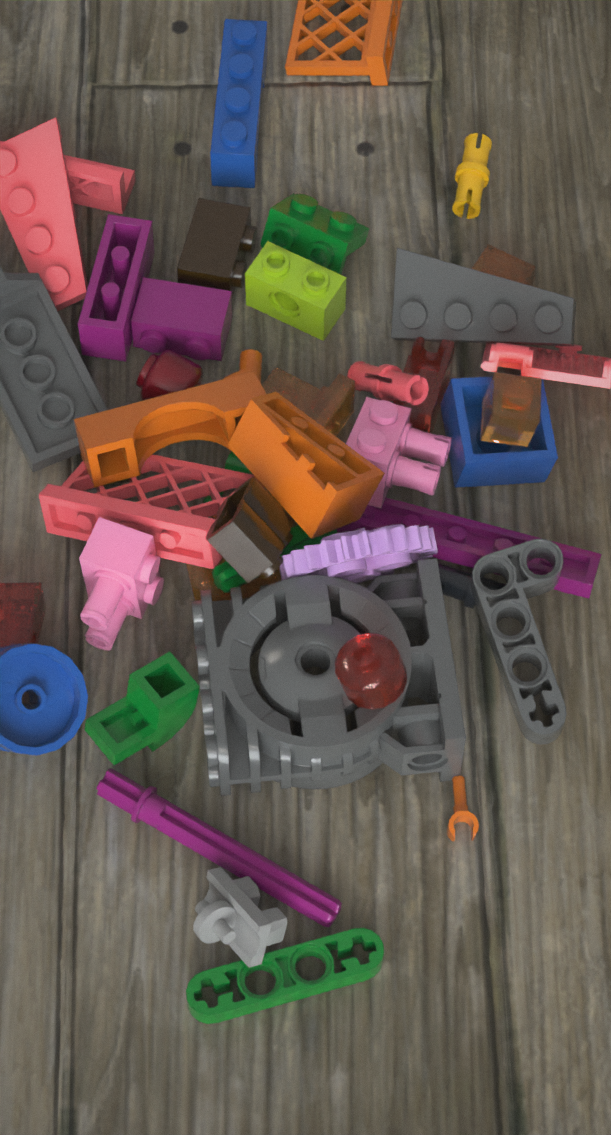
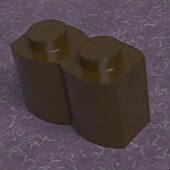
M252 477L227 496L217 512L218 518L206 535V540L247 583L257 576L262 580L266 579L279 568L283 562L280 554L293 538L290 530L294 524V519Z

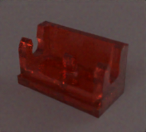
M418 337L414 341L411 355H408L403 373L424 377L428 382V395L419 405H412L397 399L393 403L412 408L409 423H412V428L432 433L452 372L455 342L442 339L437 353H433L424 349L425 340L423 337Z

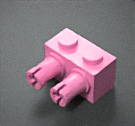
M366 397L346 444L385 473L368 505L381 508L389 488H392L393 485L414 489L433 496L439 481L441 466H445L449 456L452 437L436 435L412 428V423H409L412 408L396 405L386 400ZM407 457L428 461L433 464L419 462L416 460L408 459Z
M99 517L79 557L88 600L80 616L81 620L89 626L85 634L86 641L96 648L110 651L126 616L131 615L142 619L148 604L155 605L163 589L164 579L159 574L160 557L156 555L153 535Z

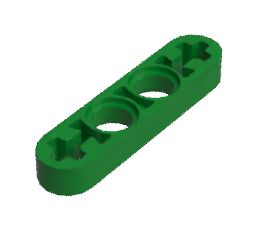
M354 928L265 953L261 965L249 968L240 960L208 969L194 975L189 981L186 989L187 1007L191 1015L199 1022L213 1024L363 982L373 978L381 970L384 960V945L379 935L372 930ZM361 944L364 951L373 950L369 954L367 964L360 965L359 960L356 957L341 960V972L334 973V959L330 951L337 950V960L352 955L354 945ZM313 956L324 963L326 970L321 978L308 981L301 978L295 968L301 959ZM255 971H266L274 977L276 983L269 993L257 995L247 989L245 985L247 977ZM237 978L238 995L241 1001H233V991L218 996V1005L208 1008L204 1000L196 1001L202 998L203 988L212 987L215 994L230 991L229 979Z

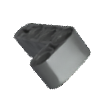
M543 538L534 539L485 555L474 565L471 581L472 596L519 728L526 739L539 745L549 744L559 737L567 715L563 697L527 601L529 598L551 591L560 579L563 554L558 545L551 540ZM534 558L546 559L552 565L553 570L546 575H537L529 570L527 563ZM488 573H497L505 578L507 584L499 590H490L483 586L480 580ZM511 617L521 623L523 630L517 635L509 636L500 632L496 624L503 618ZM519 663H531L536 666L540 675L533 681L525 682L515 676L513 668ZM540 693L539 704L544 715L553 714L549 727H544L540 720L532 721L536 710L533 697Z

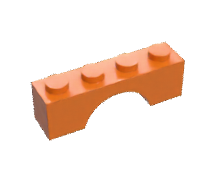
M255 372L244 373L74 419L81 456L94 488L140 476L144 463L152 454L174 443L204 440L218 443L231 451L227 445L250 400L266 394Z

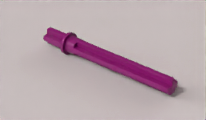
M109 768L104 778L99 781L96 788L98 790L97 795L132 815L131 821L135 823L145 822L240 878L249 876L260 890L324 927H330L338 917L342 905L339 899L157 795V788L154 786L145 788L112 768Z

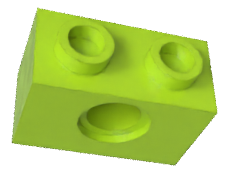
M267 241L245 272L246 305L324 341L345 311L347 277Z

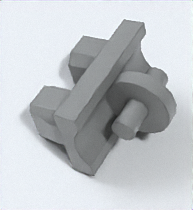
M221 867L208 870L206 878L209 881V890L206 897L195 907L198 915L193 924V931L206 944L215 943L220 940L224 944H228L249 968L261 965L266 946L283 941L288 923L287 917L278 907L263 911L258 908L260 900L259 889L249 876L232 880Z

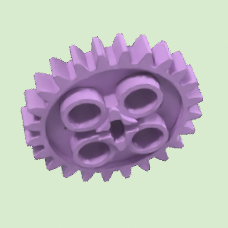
M398 524L373 530L359 528L355 531L326 536L321 539V544L304 546V549L294 550L290 552L291 554L281 556L283 562L279 569L282 580L306 575H323L342 578L358 584L363 581L374 580L377 576L394 574V569L408 567L412 563H417V560L431 558L433 554L438 553L433 527L414 525L405 528V525Z

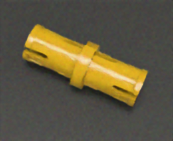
M478 133L466 136L462 163L456 169L455 181L458 187L452 210L455 215L461 218L466 203L469 204L466 219L479 216L481 211L482 191L488 185L490 177L487 163L492 148L491 139L482 134L480 148H476Z

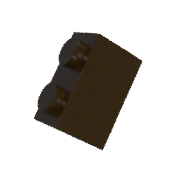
M203 198L198 199L177 266L178 283L232 291V298L236 287L243 288L245 272L247 271V262L244 261L246 252L253 253L258 231L256 226H251V207Z

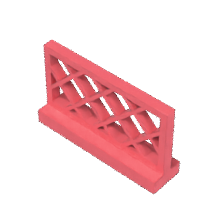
M152 454L144 463L141 474L150 471L162 474L141 480L132 477L128 479L130 483L107 490L103 485L96 487L97 493L85 492V490L92 489L94 486L82 461L61 486L47 484L40 492L39 499L47 533L88 541L98 518L101 517L153 535L156 555L160 558L214 569L223 557L206 540V535L216 520L208 517L217 515L221 504L227 498V496L221 498L219 492L233 488L237 489L252 477L258 482L259 480L253 474ZM189 480L202 482L181 489L177 486V484ZM169 487L171 491L151 498H146L145 493ZM209 495L212 498V501L189 507L186 503ZM137 496L139 501L133 502L125 499ZM178 505L180 508L178 511L166 509Z

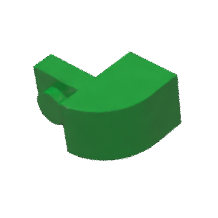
M169 651L129 675L126 696L87 718L84 730L113 766L146 746L153 752L170 740L188 721L196 707L200 686Z

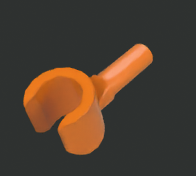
M455 776L452 778L454 814L449 819L447 835L451 841H454V825L458 822H465L471 827V840L473 841L479 828L478 819L468 809L465 778L463 776Z

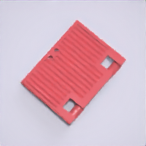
M499 342L496 344L486 343L481 368L484 371L497 372L498 367L521 370L520 376L608 389H610L611 358L577 353V351H582L581 345L555 346L559 350Z

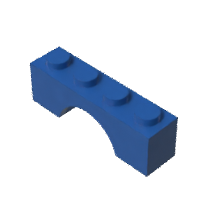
M225 19L210 151L212 186L255 188L262 88H265L268 57L267 21Z

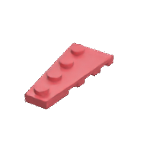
M53 118L0 143V210L28 272L39 274L57 311L85 299L88 284L75 222L76 215L68 182L69 175L61 142L60 124L57 118Z

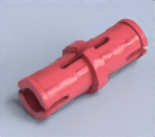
M358 361L351 365L347 374V381L351 388L370 392L379 400L394 401L397 399L412 405H419L426 399L429 391L428 382L424 377L403 373L400 368L394 365L383 364L378 367Z

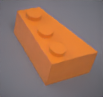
M276 391L250 400L227 445L311 539L359 520L385 474Z

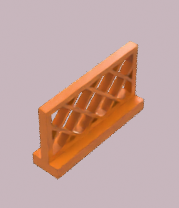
M298 0L285 64L287 75L370 76L372 86H388L403 0H344L351 7L336 17L327 9L340 0ZM318 15L327 21L326 24L314 32L305 27L306 23ZM358 15H361L368 21L355 32H352L345 26V24ZM337 30L345 38L331 48L327 47L321 40ZM313 46L321 53V55L313 60H298L299 55ZM353 46L362 53L361 60H342L339 57Z

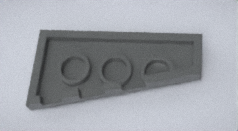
M397 248L392 339L574 346L576 300L574 298Z

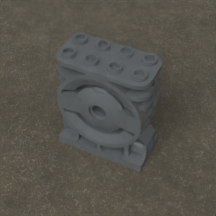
M437 558L417 560V569L414 573L377 576L367 588L342 578L306 575L288 578L271 585L260 586V591L250 598L242 599L240 587H230V600L212 602L211 590L209 589L200 590L201 600L191 601L200 697L202 700L204 737L207 749L210 787L220 786L221 796L231 795V785L243 783L250 784L251 793L261 792L262 781L272 780L280 783L281 789L291 787L300 789L335 788L363 778L382 763L401 776L438 772L440 782L452 781L453 777L460 776L466 734ZM418 640L420 646L410 647L409 641ZM260 648L258 664L259 682L265 698L275 710L258 694L250 674L251 656ZM370 649L380 659L381 673L379 681L368 701L355 711L357 729L347 732L345 716L353 712L362 703L370 688L372 676ZM310 667H320L326 672L320 675H311L306 673L305 670ZM420 697L428 704L408 706L409 698ZM289 719L300 722L301 736L291 735Z

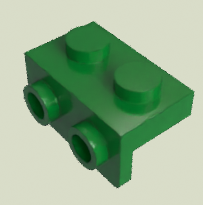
M293 193L270 208L260 245L263 248L267 241L341 275L347 256L365 244L370 228L357 223L355 217L348 213L333 212L318 205V201L311 196Z

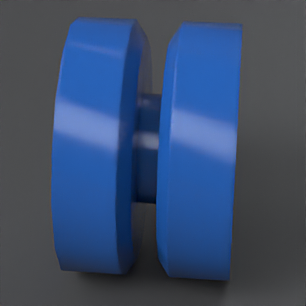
M27 643L0 647V751L37 756L58 750L76 735L86 716L88 693L83 674L69 656L52 646ZM24 692H28L29 702L22 704V695Z

